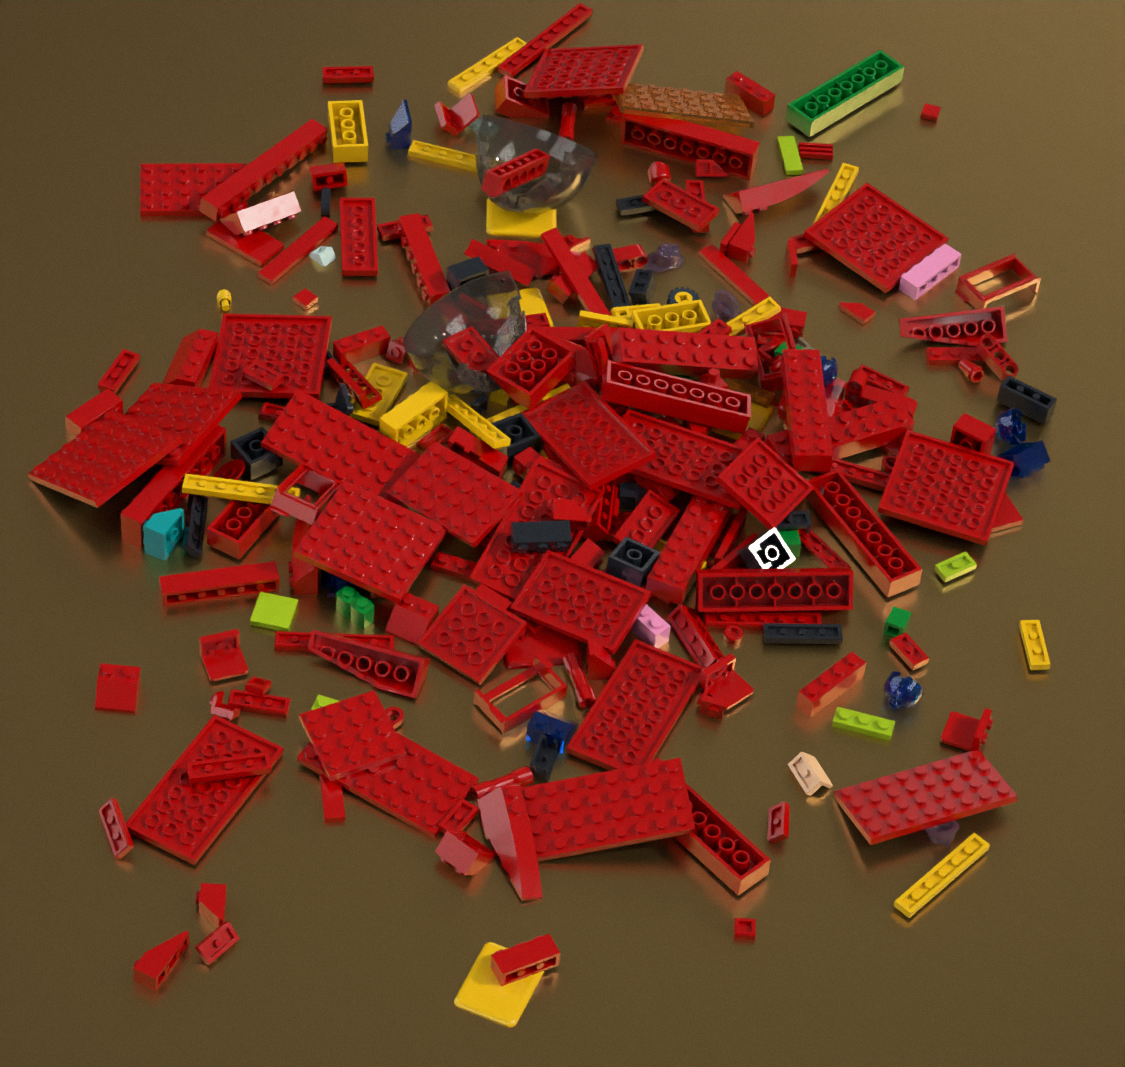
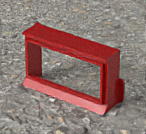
M1014 253L959 276L955 294L964 303L969 302L975 309H984L988 303L1026 287L1032 292L1038 293L1041 277H1036ZM1010 269L1022 279L985 296L973 286Z
M786 311L778 317L747 325L744 323L747 337H754L757 334L782 329L787 348L797 349ZM756 346L759 368L757 375L762 393L767 394L781 390L783 385L781 371L765 375Z
M302 463L277 487L270 510L285 517L291 515L313 525L342 485V482L338 484L333 479L311 469H306ZM296 483H299L318 492L321 497L312 504L288 493V491Z
M537 653L534 656L533 666L484 695L479 689L475 690L473 704L478 705L502 731V734H505L566 698L567 685L552 670L553 664L543 653ZM536 675L552 690L508 717H505L491 703V701Z

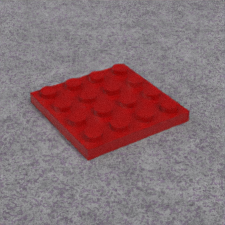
M759 437L715 479L717 483L768 529L776 528L814 489L806 479Z
M464 584L419 639L417 645L481 685L528 625L524 620Z
M375 690L299 714V720L330 781L406 756V750Z

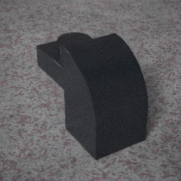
M620 482L619 509L634 510L648 491L635 483Z

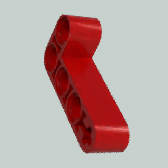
M860 369L852 371L846 385L844 399L853 407L860 408L898 397L913 419L918 407V403L914 399L866 385L867 374Z

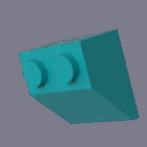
M179 508L156 513L149 520L145 521L143 525L145 553L164 561L168 558L184 537L183 509Z

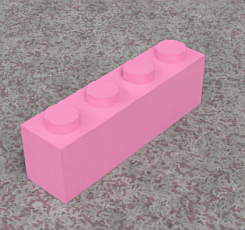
M947 244L936 248L932 254L926 256L919 264H915L911 270L901 275L899 290L916 300L959 267L961 253Z
M646 604L631 630L646 644L659 648L669 642L671 626Z

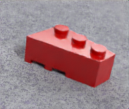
M456 427L448 440V449L502 479L508 470L509 457L493 449L490 445L461 427Z

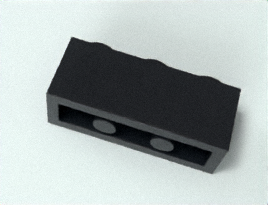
M1009 375L1000 385L997 402L1044 425L1053 415L1057 398Z
M569 520L512 522L510 528L512 552L527 553L537 551L543 553L547 550H556L558 552L570 550L572 537Z

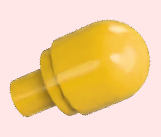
M222 289L217 293V302L224 311L229 310V306L232 303L231 293L226 289Z

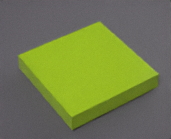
M260 592L250 619V625L289 632L298 606V599Z

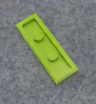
M777 136V144L785 174L802 175L803 167L794 136Z

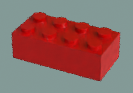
M233 499L206 528L207 544L239 560L279 514L270 510L271 504Z

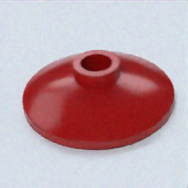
M240 459L231 460L220 467L213 477L239 480L245 469V464Z

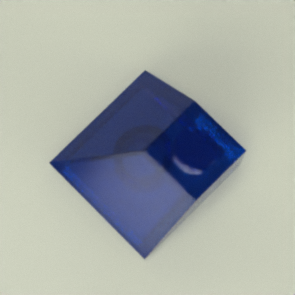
M407 99L402 101L388 125V133H385L386 143H389L391 150L408 149L411 145L412 120Z

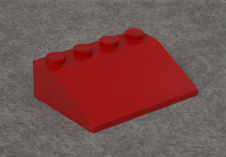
M531 326L486 370V373L515 402L532 410L576 366V351Z

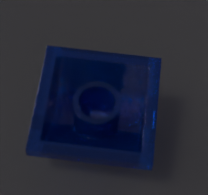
M1043 441L1020 443L996 456L1015 462L1011 476H1020L1021 479L1030 476L1032 471L1045 468L1044 465L1050 462Z
M537 710L527 724L526 740L537 744L540 735H546V742L548 744H552L554 739L558 741L557 750L563 754L579 723L545 710Z

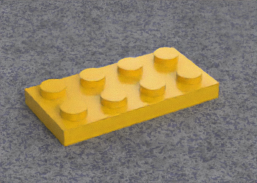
M373 363L365 378L382 395L383 400L363 410L352 398L350 403L353 404V413L350 414V417L379 426L381 416L390 410L408 378V373Z

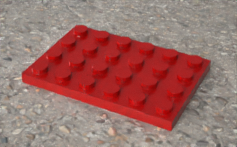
M246 163L140 164V216H206L199 211L201 197L245 167ZM243 201L236 209H232L229 212L233 214L246 209L247 201Z
M436 441L386 492L387 497L419 515L439 523L447 529L448 533L474 548L523 496V492L520 489Z
M547 550L511 605L510 611L588 644V639H592L603 646L610 654L614 655L650 599L651 591Z

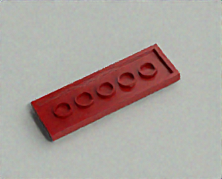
M340 198L342 276H378L375 198Z

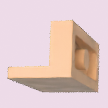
M801 751L787 764L807 795L811 796L822 785L827 788L833 786L814 756Z

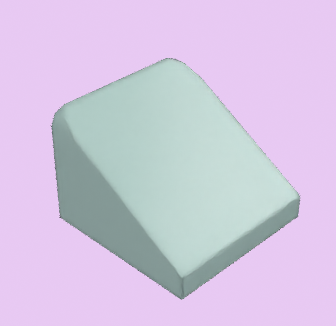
M320 246L309 254L311 259L322 266H327L336 259L333 248L328 246Z

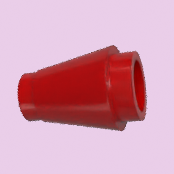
M962 359L959 362L958 367L970 382L977 383L983 378L984 372L982 367L966 359Z

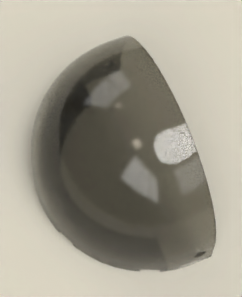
M487 114L482 116L476 138V144L478 145V155H475L476 169L481 186L487 170L535 148L551 155L544 175L497 197L490 196L489 198L501 209L523 214L544 213L567 204L586 186L594 172L599 157L595 151L562 136L520 122Z
M509 270L482 276L457 287L429 306L410 326L404 337V349L414 366L430 382L432 381L449 392L463 395L486 394L502 389L488 374L477 370L473 371L468 367L467 363L459 365L442 346V340L473 326L492 349L501 356L527 331L525 311H521L519 302L522 298Z

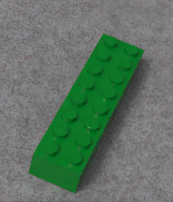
M878 50L789 103L785 120L808 137H811L901 83L905 66L882 50Z

